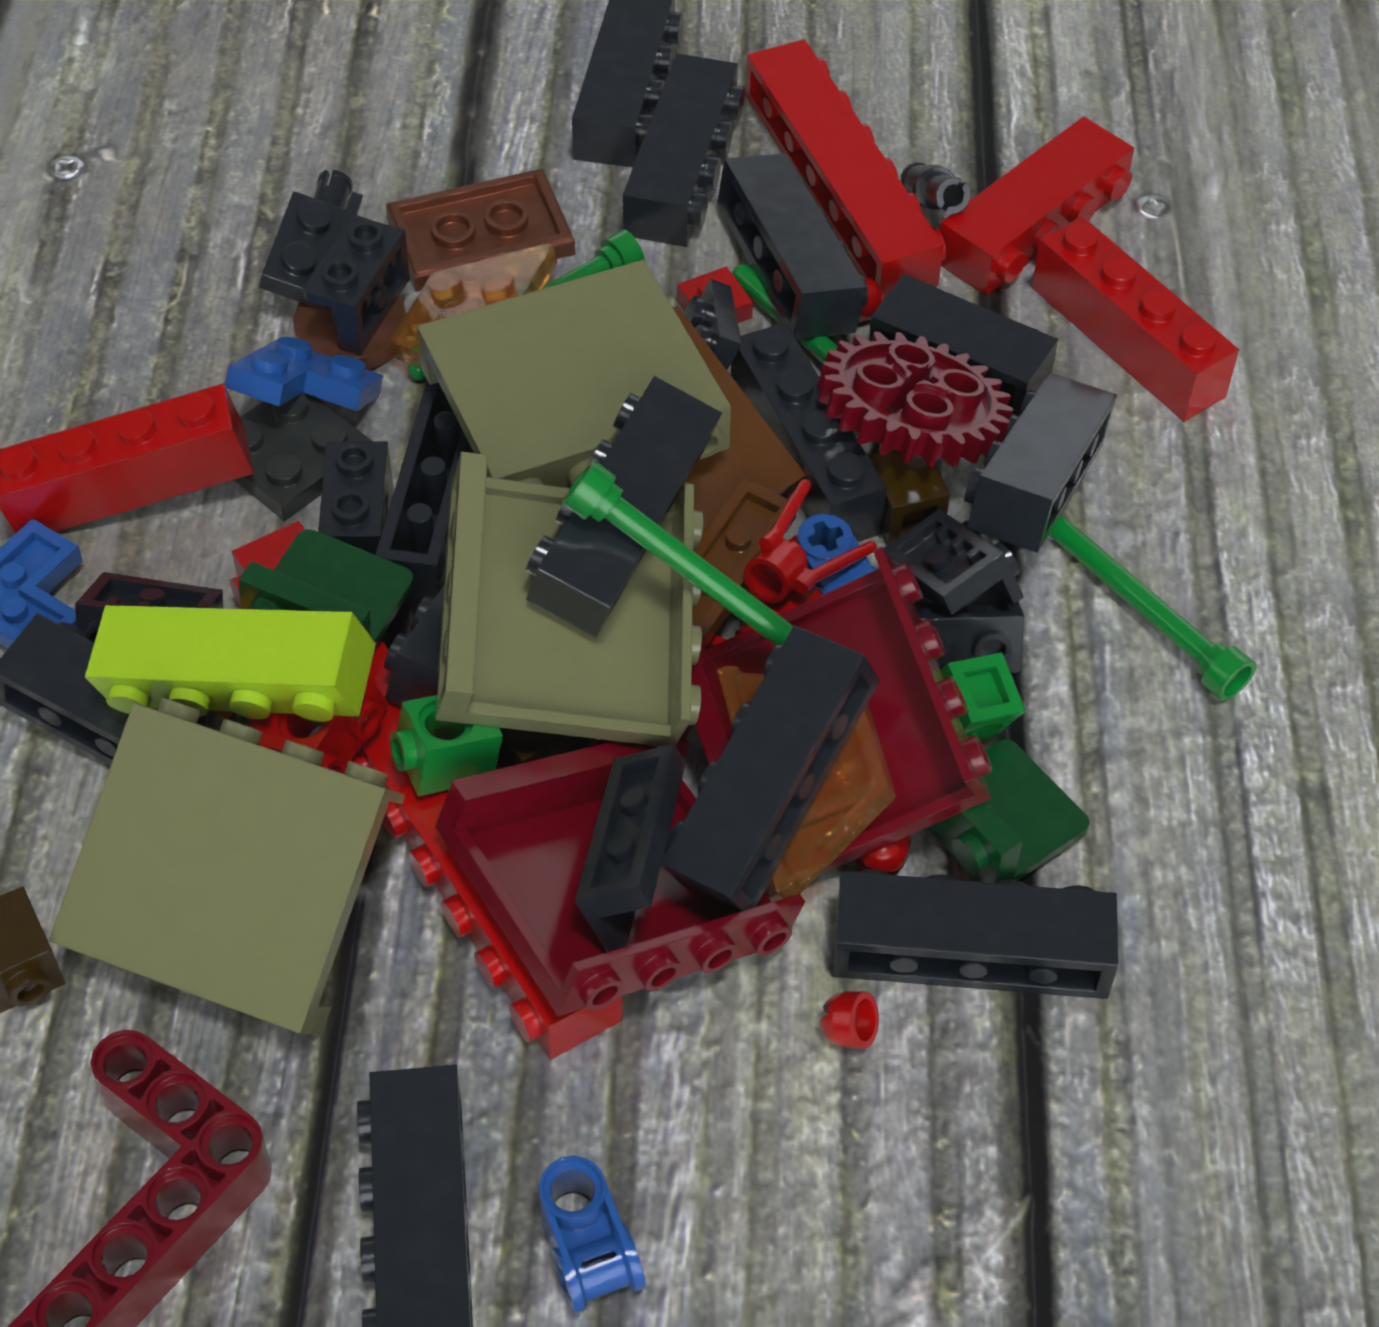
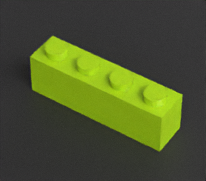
M105 605L85 678L106 698V702L110 707L124 713H130L133 703L149 708H158L161 699L165 698L201 710L200 717L205 716L208 711H233L240 716L251 719H265L270 716V713L296 714L311 721L325 722L331 720L333 716L360 715L376 643L353 612Z

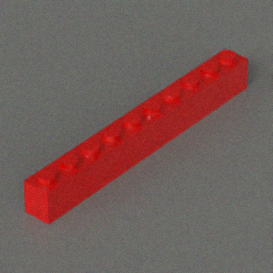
M296 521L231 551L237 577L230 579V586L239 606L238 579L249 563L253 561L274 570L296 535L300 531L305 530L300 521ZM380 639L374 650L368 677L385 697L392 672L384 669V662L389 650ZM387 700L390 704L383 713L382 722L378 730L371 738L364 741L351 762L388 774L384 788L405 794L403 804L389 801L382 823L393 839L403 836L411 848L408 852L410 863L423 886L427 888L435 884L444 898L441 901L443 914L458 938L468 935L478 951L474 953L475 961L487 984L493 990L502 986L512 1001V1004L509 1005V1012L521 1036L528 1043L537 1039L549 1059L552 1060L623 1021L622 996L617 997L607 1006L597 1010H589L585 1007L557 1016L435 827L448 790L418 796L407 772H400L396 768L391 755L390 736L392 732L398 729L401 706Z

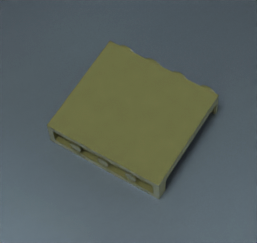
M645 260L417 326L422 370L430 385L439 382L473 452L488 455L486 477L570 489L578 476L587 467L600 441L605 439L613 444L620 430L613 427V423L628 395L632 392L641 397L654 376L722 412L719 422L700 459L730 448L731 405Z
M461 451L450 489L435 720L661 747L671 744L677 745L686 727L696 724L701 706V688L699 685L691 684L692 665H696L698 662L702 643L701 626L692 625V606L696 607L698 605L701 590L647 550L597 638L527 601L526 598L535 575L526 571V566L542 537L546 535L555 540L563 525L556 522L555 519L569 488L486 477L488 455ZM684 483L676 502L673 504L661 527L692 550L697 549L701 541L703 512L694 510V484Z
M165 698L161 699L158 710L133 703L48 941L296 1033H323L332 1006L320 1002L389 801L403 804L405 794L384 788L388 774L348 761L344 774L321 766L325 753L289 740H285L281 752L261 746L259 743L263 731L224 718L219 731L197 724L202 712L201 710Z

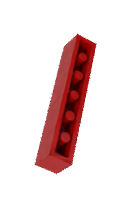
M805 39L747 54L745 96L782 154H787L797 173L804 177L808 191L817 206L824 210L829 226L837 239L844 243L847 255L858 273L877 282L879 288L883 291L884 298H886L903 274L935 287L939 286L941 263L946 258V244L941 232L937 228H932L924 217L918 198L914 193H908L898 178L893 161L889 157L885 158L875 144L870 127L866 123L862 124L852 110L847 93L844 90H839L831 79L824 59L821 57L817 58Z

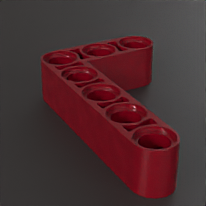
M121 1030L109 1034L93 1050L90 1063L92 1073L106 1107L115 1117L163 1153L169 1160L8 1327H62L66 1321L78 1315L91 1316L85 1327H137L264 1191L271 1179L272 1165L261 1127L253 1116L145 1034L136 1030ZM133 1069L143 1070L140 1075L132 1080L125 1082L117 1081L127 1071ZM183 1109L196 1110L192 1116L184 1121L168 1122L170 1116L177 1111ZM236 1149L250 1151L240 1162L233 1164L220 1163L221 1158L230 1151ZM184 1203L198 1204L196 1210L188 1217L179 1220L167 1218L171 1210L178 1205ZM132 1258L146 1259L142 1267L134 1274L125 1277L114 1276L118 1266L126 1260Z

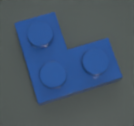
M280 337L230 364L225 387L278 407L304 392L358 411L379 397L384 375L366 370L365 363L356 358L343 355L329 357L312 351V345L302 339Z
M34 519L30 520L0 548V644L7 649L37 613L57 624L59 622H66L76 627L75 610L49 593L83 562L79 546Z

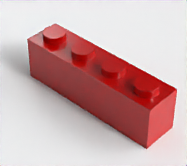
M1083 116L971 199L962 211L951 214L941 222L940 232L946 244V258L942 261L941 266L985 296L1004 282H1012L1019 276L1023 268L1037 257L1040 238L1081 216L1090 221L1094 213L1110 200L1116 201L1124 195L1132 181L1130 167L1135 147Z
M1083 216L1040 238L1031 288L1178 418L1185 422L1226 398L1239 348Z
M223 383L0 449V510L15 534L32 519L54 532H58L254 474L246 429Z

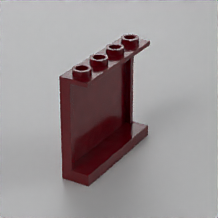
M882 546L873 550L879 569L780 615L793 626H798L865 655L880 682L765 889V892L770 896L992 799L983 776L993 772L989 758L976 734L967 738L959 718L969 713L966 701L954 677L943 678L936 660L946 655L942 641L931 620L928 618L921 621L915 608L914 602L923 599L919 584L909 565L905 562L897 566ZM753 628L708 649L701 645L698 662L696 665H692L691 684L699 685L701 688V706L695 725L709 764L720 758L731 738V727L736 713L744 703L752 701L764 679L766 661L771 651L776 647Z
M682 734L676 747L684 759L690 744ZM612 741L452 780L435 827L557 1016L585 1007L589 1010H597L607 1006L617 997L642 989L657 991L669 985L676 978L701 970L704 973H713L722 969L733 960L755 953L760 956L769 955L788 942L792 935L791 928L806 902L801 894L771 902L764 892L755 908L736 912L681 885L661 865L652 905L648 908L636 910L627 947L606 952L575 903V897L614 758L661 746ZM683 779L670 831L678 821L685 820L696 800V797Z

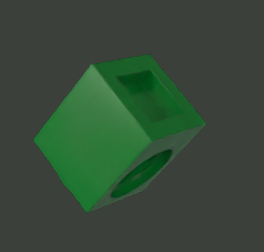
M1002 652L951 662L941 669L944 679L949 676L954 677L966 701L969 713L959 718L967 738L976 734L981 743L989 742L1026 712Z
M437 695L404 701L401 706L398 729L392 732L390 736L392 759L400 772H407L418 796L449 790L452 780L496 769L503 737L499 727L435 720Z

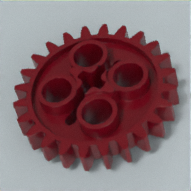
M878 331L873 333L871 341L858 334L854 335L852 344L840 340L836 351H828L817 383V388L820 389L818 402L827 404L826 417L841 418L838 427L841 432L858 431V444L862 445L874 441L880 444L879 454L883 456L892 450L899 451L905 463H909L914 455L921 456L929 467H934L937 458H942L952 467H958L961 457L973 464L978 463L980 454L987 456L994 440L1003 442L1010 423L1009 418L1013 412V408L1008 406L1011 398L1010 394L1000 391L1002 381L1000 379L985 378L988 371L987 366L968 365L969 354L965 353L954 357L948 354L949 345L945 343L939 345L936 349L929 347L926 338L920 336L916 343L908 342L901 332H896L894 340H888Z

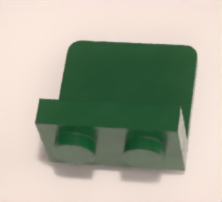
M305 529L296 535L274 570L253 561L249 563L238 579L241 609L353 612L377 646L413 587V574L406 567L315 530Z
M1003 739L985 749L993 772L983 776L992 799L927 827L977 882L1019 881L1087 834L1090 823L1088 816L1014 741Z

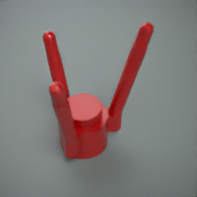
M803 479L789 497L771 529L759 540L761 550L747 563L744 569L745 583L758 599L768 603H777L782 601L792 590L806 594L817 582L873 553V550L877 549V544L874 541H868L812 570L806 567V553L797 544L798 535H794L790 540L783 538L811 488L810 481Z

